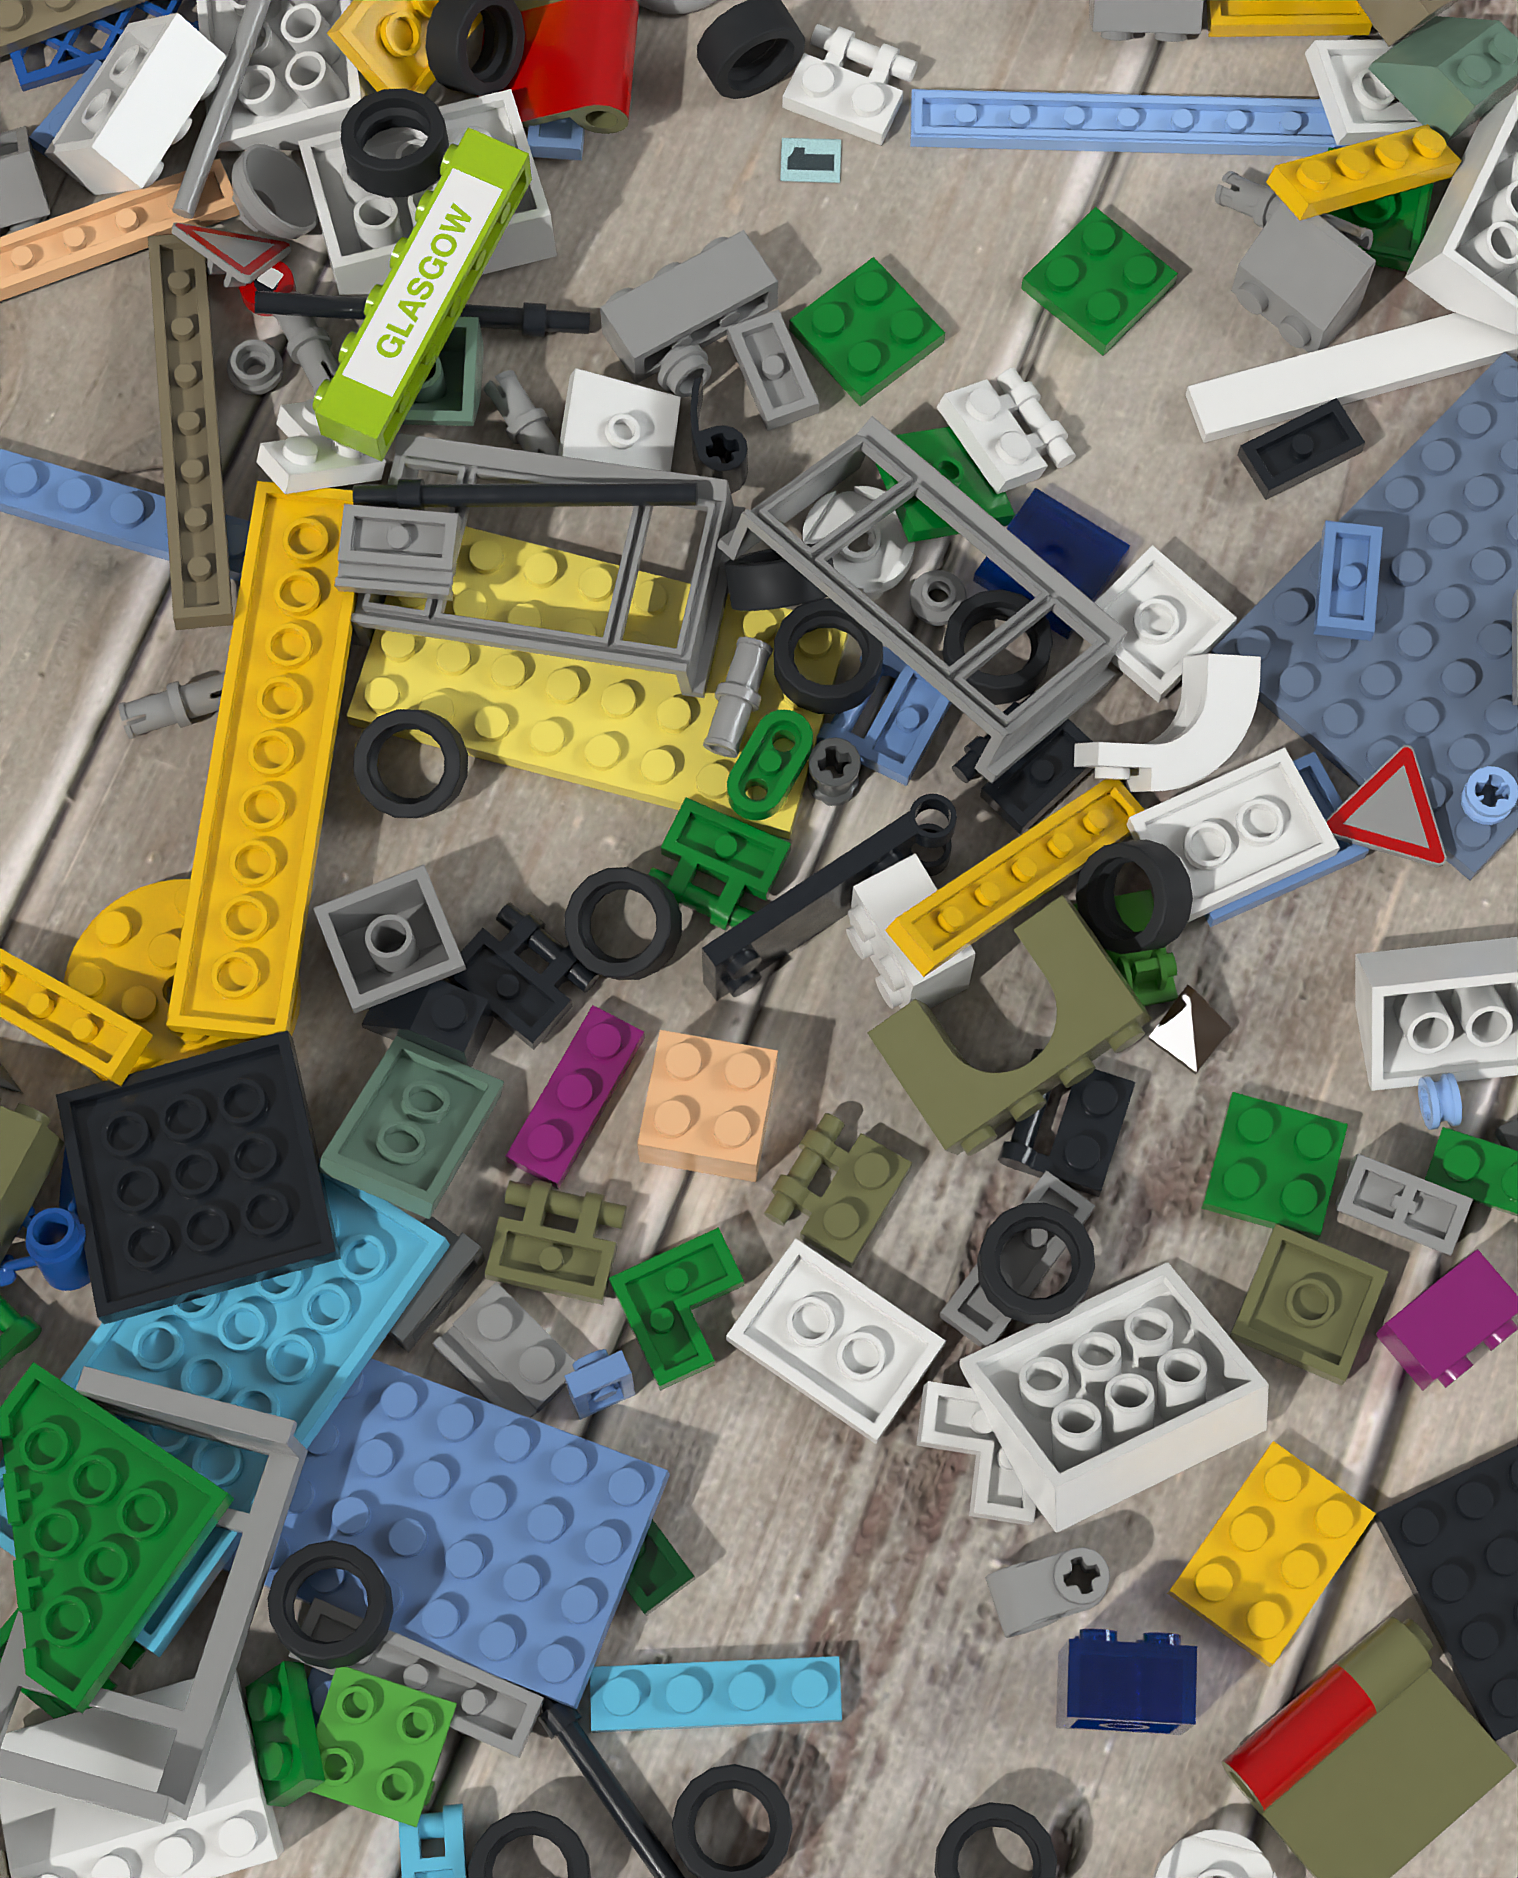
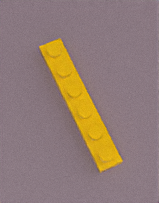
M1105 779L895 918L885 931L921 975L925 977L1081 870L1088 857L1101 847L1120 843L1129 837L1131 833L1127 827L1128 818L1144 811V808L1120 780Z

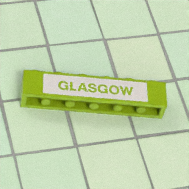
M469 127L459 145L452 143L447 149L440 167V175L442 176L434 191L427 190L422 195L415 213L416 225L409 238L403 236L396 243L390 258L391 271L383 285L376 284L372 288L365 303L364 315L366 317L357 333L351 331L346 336L339 352L338 361L341 363L332 380L325 379L320 384L313 400L312 408L315 411L321 435L381 462L532 181L529 153Z

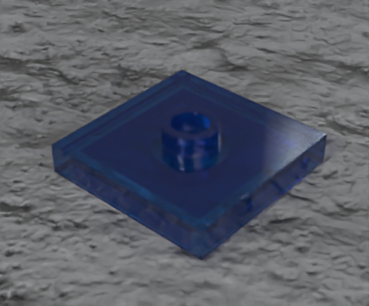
M1037 488L1033 490L1006 528L1093 602L1096 601L1127 557L1131 546ZM987 556L974 573L973 581L988 591L1002 589L1022 594L1031 601L1035 598ZM1052 611L1045 615L1050 622L1051 630L1064 638L1069 639L1075 631Z

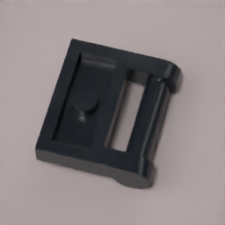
M1035 1049L1033 1051L1030 1062L1034 1060L1044 1049ZM1095 1069L1086 1078L1073 1085L1050 1155L1047 1156L1036 1152L1033 1147L1052 1091L1050 1090L1043 1095L1046 1104L1028 1118L1016 1122L1011 1140L1004 1142L998 1161L1009 1168L1039 1178L1048 1171L1070 1188L1099 1197L1136 1082Z

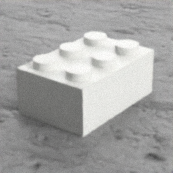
M178 13L128 23L44 154L93 195L140 190L149 187L161 174L164 167L161 159L170 145L181 140L192 124V119L189 115L198 101L209 96L220 80V75L217 71L227 56Z

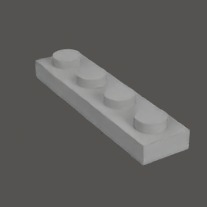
M314 1597L301 1630L315 1640L324 1642L337 1641L355 1632L364 1619ZM388 1630L387 1635L372 1654L352 1666H347L456 1702L457 1706L450 1728L518 1758L521 1757L545 1701V1698L391 1630ZM289 1653V1657L306 1664L293 1653ZM309 1665L332 1676H334L336 1668L326 1669Z

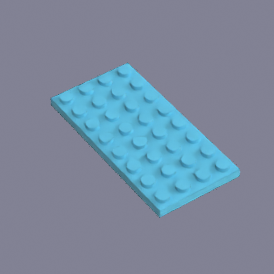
M323 1174L341 1259L105 1325L101 1323L60 1380L76 1390L83 1367L86 1366L295 1420L297 1427L294 1437L307 1449L445 1254L450 1244L445 1237L388 1201ZM116 1416L117 1419L229 1493L234 1498L229 1506L230 1509L250 1513L268 1455ZM3 1457L0 1461V1547L16 1558L12 1526L8 1524L3 1483V1474L6 1473ZM214 1527L135 1641L158 1657H161L239 1546L242 1533Z

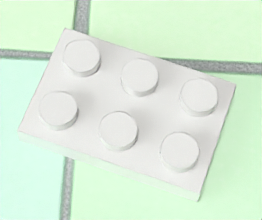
M1286 748L1129 817L1127 827L1135 841L1147 839L1163 844L1182 861L1190 877L1193 895L1188 922L1335 856L1340 848Z
M796 1238L726 1335V1341L875 1444L882 1437L946 1342L943 1338Z

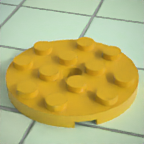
M190 879L156 882L133 890L115 900L102 910L84 930L74 946L66 967L63 982L65 985L136 1023L153 1035L129 1074L250 1041L170 1032L166 1026L169 1003L166 1000V989L173 985ZM299 975L290 1026L291 1036L295 1030L300 1010L301 983ZM91 1070L92 1073L101 1082L108 1080L107 1078Z

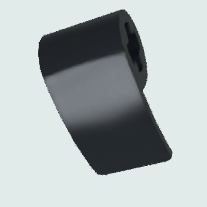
M703 376L694 379L691 394L690 419L693 460L698 476L728 480L732 494L740 490L747 479V441L741 432L734 427L726 425L714 426L699 431V417L703 403ZM720 458H724L726 463L722 464Z

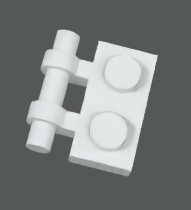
M817 24L810 44L824 49L828 53L824 60L806 53L803 54L783 94L782 108L882 146L903 101V90L888 85L891 76L911 82L918 62L899 55L900 49L883 43L880 48L855 38L854 31L841 26L833 30ZM850 59L873 68L869 77L843 68L846 60Z
M1015 368L1004 371L997 378V383L1004 391V395L999 396L986 379L945 393L937 405V409L996 494L1039 479L1048 466L1041 457L1048 454L1057 468L1065 467L1076 457L1066 442L1068 433L1059 421H1051L1039 403L1041 395L1032 382H1024ZM1020 415L1032 433L1026 435L1014 417Z

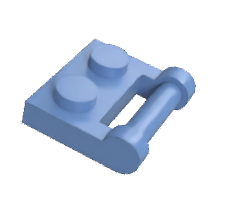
M883 646L882 670L877 684L882 676L889 675L897 680L865 738L863 739L851 732L871 695L858 707L835 714L831 723L823 724L816 738L817 743L827 738H841L849 741L856 747L862 765L907 786L952 702L889 648Z

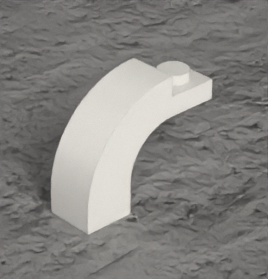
M1223 654L1183 656L1181 701L1177 714L1170 726L1160 736L1145 744L1075 743L1074 767L1095 768V779L1126 780V788L1129 792L1179 789L1205 778L1217 770L1233 754L1251 724L1259 696L1261 657Z

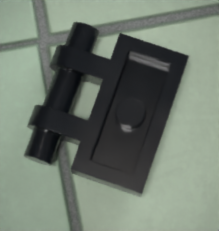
M1033 691L1024 701H1026L1030 696H1032L1035 693V691ZM1013 702L1003 713L1008 716L1023 702L1020 704ZM1067 719L993 783L990 781L981 788L980 797L1022 835L1093 769L1092 767H1074L1075 743H1090L1093 741L1071 720ZM989 734L985 737L977 735L964 747L966 754L952 766L955 775L964 783H968L979 773L975 766L991 738Z
M510 902L501 909L496 917V921L510 932L500 942L482 928L460 952L466 970L446 978L459 988L489 999L493 1017L534 1050L573 1007L572 1000L558 988L570 980L586 993L596 983L599 974L588 970L573 955L569 945L564 947L544 930L546 924L532 912L525 915ZM531 948L549 963L548 967L539 974L518 957L524 950Z

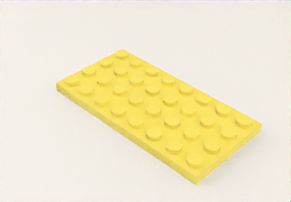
M466 526L457 559L456 573L453 577L452 601L447 600L444 613L603 637L620 566ZM638 571L623 640L677 648L691 584ZM728 593L705 698L682 695L675 674L375 629L347 713V720L350 725L366 729L378 716L397 709L428 710L447 719L461 734L468 756L675 810L680 809L685 797L768 834L790 839L809 774V762L807 761L780 810L764 820L745 819L731 808L727 798L728 776L758 723L768 713L776 710H791L801 714L812 728V749L817 745L816 737L823 725L826 714H816L798 707L783 694L774 675V639L782 620L793 610L787 608L760 611L734 610L731 607L730 595ZM387 595L384 604L424 610L427 599ZM818 628L804 634L798 640L794 650V662L799 673L807 680L818 684L834 685L849 633L835 628ZM739 637H751L767 643L773 648V651L768 659L758 690V694L761 696V703L757 711L751 712L739 747V754L736 758L724 757L704 748L703 742L708 735L718 704L715 692L718 684L726 680L737 648V640ZM405 729L392 735L440 748V745L430 735L420 730ZM781 738L776 740L773 746L778 751L786 752L791 750L794 744L789 739ZM753 786L746 791V795L753 800H760L767 794L765 789L759 786Z

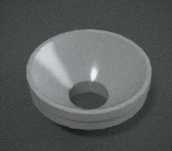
M255 144L248 147L233 164L232 200L239 210L240 219L251 230L255 232L262 231L282 239H297L316 227L319 218L308 177L285 153L265 144Z

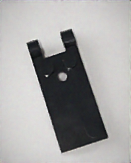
M926 794L919 797L912 804L910 811L702 947L703 983L714 999L718 1001L728 993H731L733 997H737L747 992L759 982L762 977L761 971L846 916L848 910L851 909L853 886L913 855L914 853L911 848L915 843L926 848L942 846L944 854L938 860L932 862L920 860L929 877L941 873L947 867L950 860L951 838L956 826L957 813L953 803L948 798L939 794ZM934 809L942 812L947 817L949 825L945 829L930 823L918 825L915 818L924 810Z

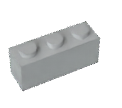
M742 230L729 238L719 237L714 239L703 248L700 254L683 263L673 262L664 266L655 274L653 279L634 289L624 288L613 294L606 304L600 307L602 333L635 384L659 372L661 361L672 349L678 346L698 345L704 348L726 336L727 327L776 309L778 307V280L745 231Z

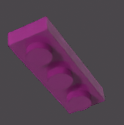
M592 1005L505 1156L507 1162L544 1182L552 1183L553 1187L559 1189L644 1041V1031Z

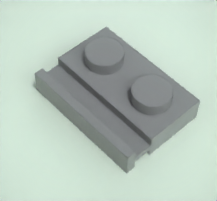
M344 504L338 551L339 567L334 586L338 591L452 601L453 577L456 573L461 517L457 513Z
M497 1282L477 1299L441 1338L438 1337L433 1342L434 1347L489 1403L528 1418L539 1413L567 1385L564 1376L575 1371L572 1366L575 1360Z

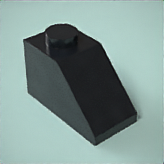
M438 980L370 1007L361 1025L364 1029L391 1040L399 1036L472 1067L494 1018L489 999L445 981Z

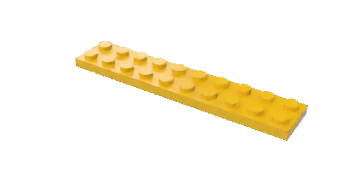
M257 481L166 1022L170 1032L254 1040L286 1030L290 1033L353 630L351 617L352 613L355 612L358 593L338 591L334 586L339 567L338 551L344 504L353 505V490L323 488L284 494L274 482Z

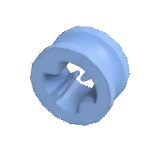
M1486 766L1477 769L1469 777L1461 793L1462 808L1470 819L1482 825H1493L1502 822L1515 806L1518 799V785L1514 777L1502 768ZM1485 784L1496 787L1495 796L1502 794L1504 798L1498 799L1494 807H1489L1482 803L1484 795L1477 797L1475 794L1481 792Z
M1444 1073L1439 1081H1433L1429 1076L1421 1077L1418 1082V1097L1426 1127L1429 1130L1438 1129L1440 1122L1447 1121L1452 1127L1459 1126L1462 1122V1102L1454 1075L1452 1073Z

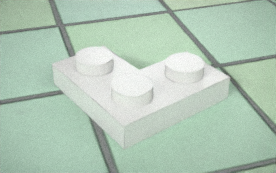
M309 399L306 402L280 405L276 424L289 438L260 443L256 462L284 494L381 480L386 463L385 459L381 462L321 435L315 411L312 408L314 399Z
M928 1381L923 1386L916 1445L976 1455L969 1516L1023 1525L1034 1523L1036 1505L1022 1487L984 1410L978 1403L979 1400L973 1388Z

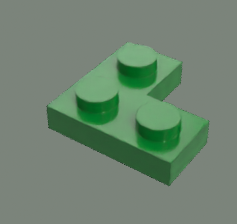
M719 1227L609 1277L610 1285L660 1391L715 1366V1360L691 1310L744 1286V1279Z

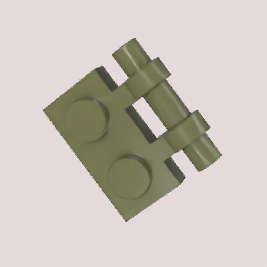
M825 1113L816 1129L807 1130L798 1145L802 1151L787 1175L781 1174L772 1187L771 1191L775 1196L765 1210L764 1215L782 1226L785 1225L794 1209L809 1216L808 1221L800 1232V1239L852 1268L911 1170L912 1162L860 1133L848 1153L835 1144L845 1124L837 1117ZM821 1164H824L837 1173L823 1196L819 1197L807 1187Z
M510 1180L505 1194V1204L526 1209L523 1221L499 1216L485 1270L486 1279L604 1305L609 1277L611 1276L617 1251V1243L595 1238L599 1224L622 1229L627 1206L604 1201L605 1195L587 1191L584 1197L552 1190V1183L534 1180L532 1185ZM551 1213L578 1219L576 1232L572 1233L543 1226L546 1214Z

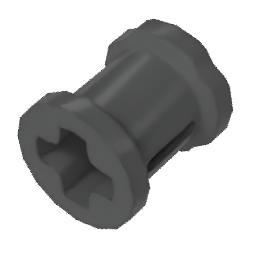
M827 738L818 742L809 756L808 789L815 799L822 801L826 805L840 806L849 802L852 799L853 793L858 789V773L861 767L860 755L854 745L841 738ZM835 766L837 773L843 774V776L833 778L830 770H825V768Z

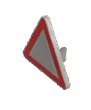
M178 222L173 223L171 231L172 234L208 259V275L226 274L224 280L226 288L245 286L246 283L253 282L289 255L292 247L291 243L283 240Z
M1403 745L1325 820L1333 836L1338 840L1435 868L1441 867L1447 860L1414 749L1409 745Z

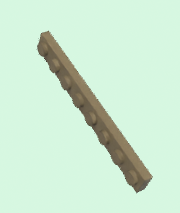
M174 234L148 236L173 620L176 630L233 625L234 621L207 259Z

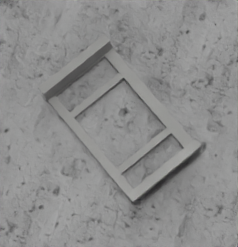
M873 416L852 438L752 510L746 509L742 512L736 528L720 538L717 547L734 561L763 540L986 731L991 738L975 769L991 783L1112 682L1116 674L1108 668V665L1128 632ZM866 455L898 481L896 485L811 548L783 525L860 469ZM914 495L1035 597L950 667L826 562ZM1052 611L1092 646L1007 716L971 686L966 679L1047 613Z
M397 433L395 457L387 485H398L399 479H417L419 470L458 475L456 484H476L477 479L513 484L697 483V506L672 507L707 511L706 521L677 648L623 640L653 506L633 507L603 637L445 614L447 600L427 599L424 610L385 605L384 602L387 595L359 593L355 612L352 613L351 617L353 627L352 645L370 647L375 629L675 674L682 695L705 698L729 591L724 564L731 558L720 550L717 544L720 538L736 528L742 512L745 511V507L734 506L728 480ZM450 507L449 513H457L462 519L458 555L470 507Z
M84 1366L76 1391L113 1416L268 1455V1459L250 1513L228 1508L216 1525V1527L242 1533V1537L184 1711L103 1688L99 1690L89 1704L93 1708L177 1731L157 1793L1 1749L21 1688L57 1697L25 1674L23 1649L26 1648L23 1616L19 1611L0 1662V1778L165 1824L168 1815L186 1821L308 1451L294 1437L297 1427L295 1420Z

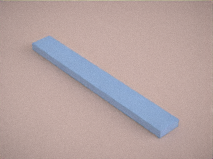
M912 89L910 147L1308 157L1327 152L1329 147L1338 149L1346 146L1336 145L1321 99Z

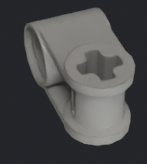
M1081 1547L1040 1560L1021 1562L993 1572L985 1578L1006 1638L1043 1628L1058 1621V1619L1089 1610L1098 1605L1105 1596L1110 1573L1106 1561L1095 1550ZM1073 1565H1080L1084 1573H1095L1096 1578L1092 1580L1088 1594H1081L1077 1585L1066 1586L1064 1581L1070 1578Z

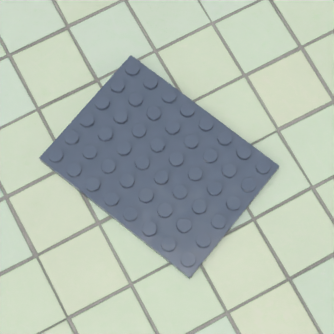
M1506 352L1459 397L1338 521L1383 527L1375 632L1371 641L1313 634L1321 550L1320 539L1211 651V654L1261 657L1258 701L1359 787L1403 745L1411 746L1415 751L1447 856L1446 861L1470 881L1518 830V799L1510 814L1502 822L1493 825H1482L1473 821L1465 814L1461 805L1463 788L1468 782L1469 777L1477 769L1486 766L1502 768L1514 777L1518 785V705H1512V597L1516 590H1518V362ZM1485 784L1481 792L1475 793L1477 797L1484 795L1482 803L1489 807H1494L1498 799H1504L1502 794L1495 796L1497 788L1492 785Z

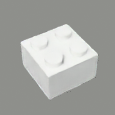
M916 853L853 886L851 909L848 910L851 925L846 929L848 938L862 960L867 957L871 958L880 973V976L875 978L877 987L891 1009L897 1006L901 1009L914 999L923 1002L931 1009L968 989L976 954L970 945L923 977L885 931L895 918L937 891Z

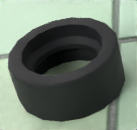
M439 0L433 9L427 26L425 45L428 65L437 82L450 90L478 96L496 93L506 88L517 73L524 52L525 30L522 14L514 0ZM481 13L485 29L484 43L479 59L470 69L466 53L467 37L472 22Z
M747 0L721 14L704 31L697 45V59L721 96L731 99L751 97L768 90L784 79L797 65L804 53L805 37L781 0Z
M405 88L380 90L366 95L354 104L341 123L340 141L346 166L353 181L365 191L385 198L408 197L425 191L441 178V163L449 148L446 124L438 105L424 94ZM408 127L421 131L428 137L425 144L417 151L399 159H381L371 156L363 150L368 140L377 133L390 128Z
M807 544V545L811 548V547H812L813 545H815V544ZM773 549L744 554L734 561L730 559L724 564L731 607L734 610L760 611L778 609L828 597ZM830 558L826 562L834 568L833 558Z
M998 589L979 592L962 601L949 617L942 650L944 662L950 667L965 655V637L974 625L982 621L996 619L1007 621L1031 602V600L1022 594ZM1046 616L1042 617L1025 631L1030 639L1031 654L1029 661L1021 670L1014 674L1001 676L977 670L966 679L971 686L992 704L1001 705L1017 702L1035 691L1045 678L1053 646L1050 622Z
M823 598L799 605L782 620L774 639V675L783 694L798 707L816 714H840L858 707L874 692L882 670L883 643L832 599ZM818 628H835L849 633L858 642L862 650V663L858 673L851 680L838 685H821L807 680L799 673L794 662V650L798 640L804 634Z
M397 709L378 716L362 731L354 749L353 774L361 794L375 809L394 818H424L443 811L459 796L468 776V753L461 734L447 719L428 710ZM405 729L420 730L430 735L440 745L444 756V773L439 784L430 793L418 798H404L391 792L382 782L378 771V755L383 743L393 734Z
M1147 839L1104 845L1090 855L1079 873L1075 894L1078 912L1102 947L1121 955L1161 949L1176 940L1189 921L1193 902L1190 877L1180 858L1167 846ZM1128 862H1135L1145 871L1152 884L1155 902L1152 918L1146 928L1138 932H1134L1122 921L1116 909L1114 898L1116 877L1122 866Z
M629 867L606 868L588 876L572 893L565 911V936L573 955L588 970L616 980H640L658 972L674 956L682 936V913L674 894L658 878ZM616 890H633L642 894L651 903L656 914V932L652 942L642 953L631 958H614L605 954L596 945L591 933V917L596 905L605 895Z
M1045 1202L1022 1203L1002 1212L988 1227L977 1257L978 1281L987 1300L1004 1316L1025 1324L1050 1323L1069 1314L1084 1298L1095 1270L1094 1245L1084 1225L1067 1210ZM1025 1229H1043L1054 1233L1065 1243L1071 1255L1072 1270L1068 1282L1059 1292L1046 1298H1029L1018 1294L1006 1283L1001 1273L1000 1255L1003 1246L1014 1234Z
M332 1540L308 1544L290 1555L274 1575L267 1598L269 1620L281 1643L306 1664L326 1669L352 1666L372 1654L387 1635L394 1612L391 1587L375 1561L354 1545ZM331 1568L346 1570L359 1578L366 1589L368 1607L364 1620L355 1632L342 1640L324 1642L312 1639L301 1630L295 1619L294 1602L297 1591L308 1577L320 1570Z
M737 1764L710 1768L691 1780L677 1800L672 1820L676 1851L688 1871L697 1878H768L774 1874L787 1855L793 1830L789 1804L778 1785L759 1770ZM728 1789L749 1792L760 1800L768 1813L770 1824L768 1841L761 1853L748 1863L736 1866L719 1864L706 1856L696 1840L694 1827L698 1810L705 1800L718 1791Z
M989 1802L967 1809L949 1824L936 1848L934 1869L936 1878H960L958 1860L965 1841L981 1829L988 1827L1006 1828L1019 1835L1029 1847L1033 1860L1032 1878H1056L1057 1856L1049 1833L1035 1816L1015 1805Z
M538 1811L511 1813L491 1824L475 1844L468 1867L469 1878H493L492 1870L496 1857L504 1846L520 1836L536 1835L549 1839L560 1848L567 1862L568 1878H591L589 1855L578 1834L558 1817Z

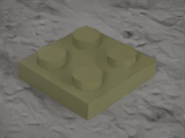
M1275 1224L1229 1337L1342 1386L1346 1382L1389 1271Z

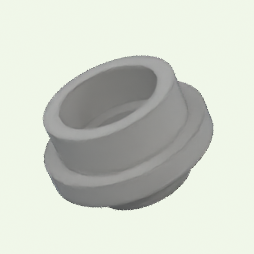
M247 340L240 343L229 356L227 373L236 389L245 394L260 395L271 391L278 385L283 375V362L279 352L270 344L260 340ZM254 365L265 367V370L259 374H247L248 369Z
M698 345L678 346L672 349L661 361L658 383L666 392H674L676 396L681 398L690 396L694 379L703 376L704 386L711 375V367L707 363V353Z
M932 570L920 575L910 590V606L912 611L921 621L933 626L947 625L949 617L961 602L967 599L966 589L961 580L954 574L943 570ZM938 589L945 591L949 597L943 602H935L930 599L928 593Z

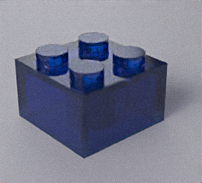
M1080 1629L1079 1636H1075L1074 1639H1068L1058 1652L1056 1728L1182 1735L1196 1725L1197 1646L1181 1645V1635L1149 1632L1143 1633V1640L1120 1642L1117 1641L1118 1632L1114 1630Z

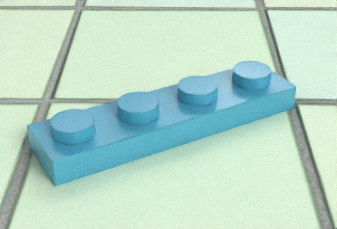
M839 1656L594 1667L590 1675L592 1733L842 1722Z

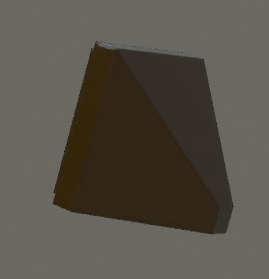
M1187 985L1148 1040L1196 1075L1229 1033L1231 1027L1195 989Z

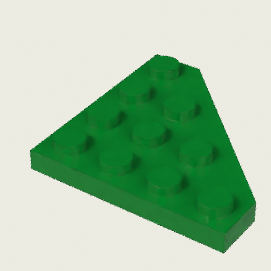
M33 1362L0 1407V1440H2L6 1470V1473L3 1474L8 1524L12 1526L16 1556V1560H13L18 1611L23 1616L26 1648L23 1649L25 1674L73 1709L83 1714L229 1508L234 1498Z

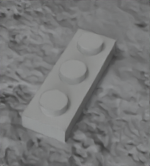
M1048 1171L1043 1174L1022 1202H1045L1067 1210L1082 1224L1085 1223L1095 1208L1094 1204ZM1025 1229L1014 1234L1005 1243L1000 1255V1269L1006 1283L1018 1294L1030 1297L1063 1253L1066 1245L1054 1233L1043 1229ZM977 1264L940 1312L939 1316L982 1349L996 1343L1013 1320L1004 1316L987 1300L978 1281Z

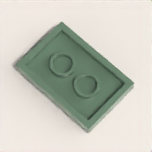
M396 1036L321 1156L319 1171L430 1219L500 1099L504 1081Z

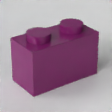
M1477 1249L1388 1320L1375 1335L1422 1391L1437 1379L1447 1388L1473 1366L1472 1362L1466 1357L1483 1342L1492 1351L1518 1330V1326L1512 1320L1518 1314V1295Z

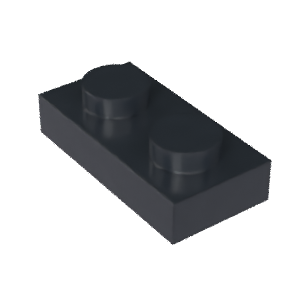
M1335 398L1240 445L1237 456L1264 499L1267 500L1362 453L1365 441L1339 400Z

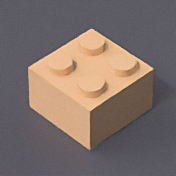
M660 1030L637 1143L639 1162L756 1182L776 1080L778 1050Z

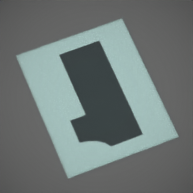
M782 138L780 181L840 183L841 139Z

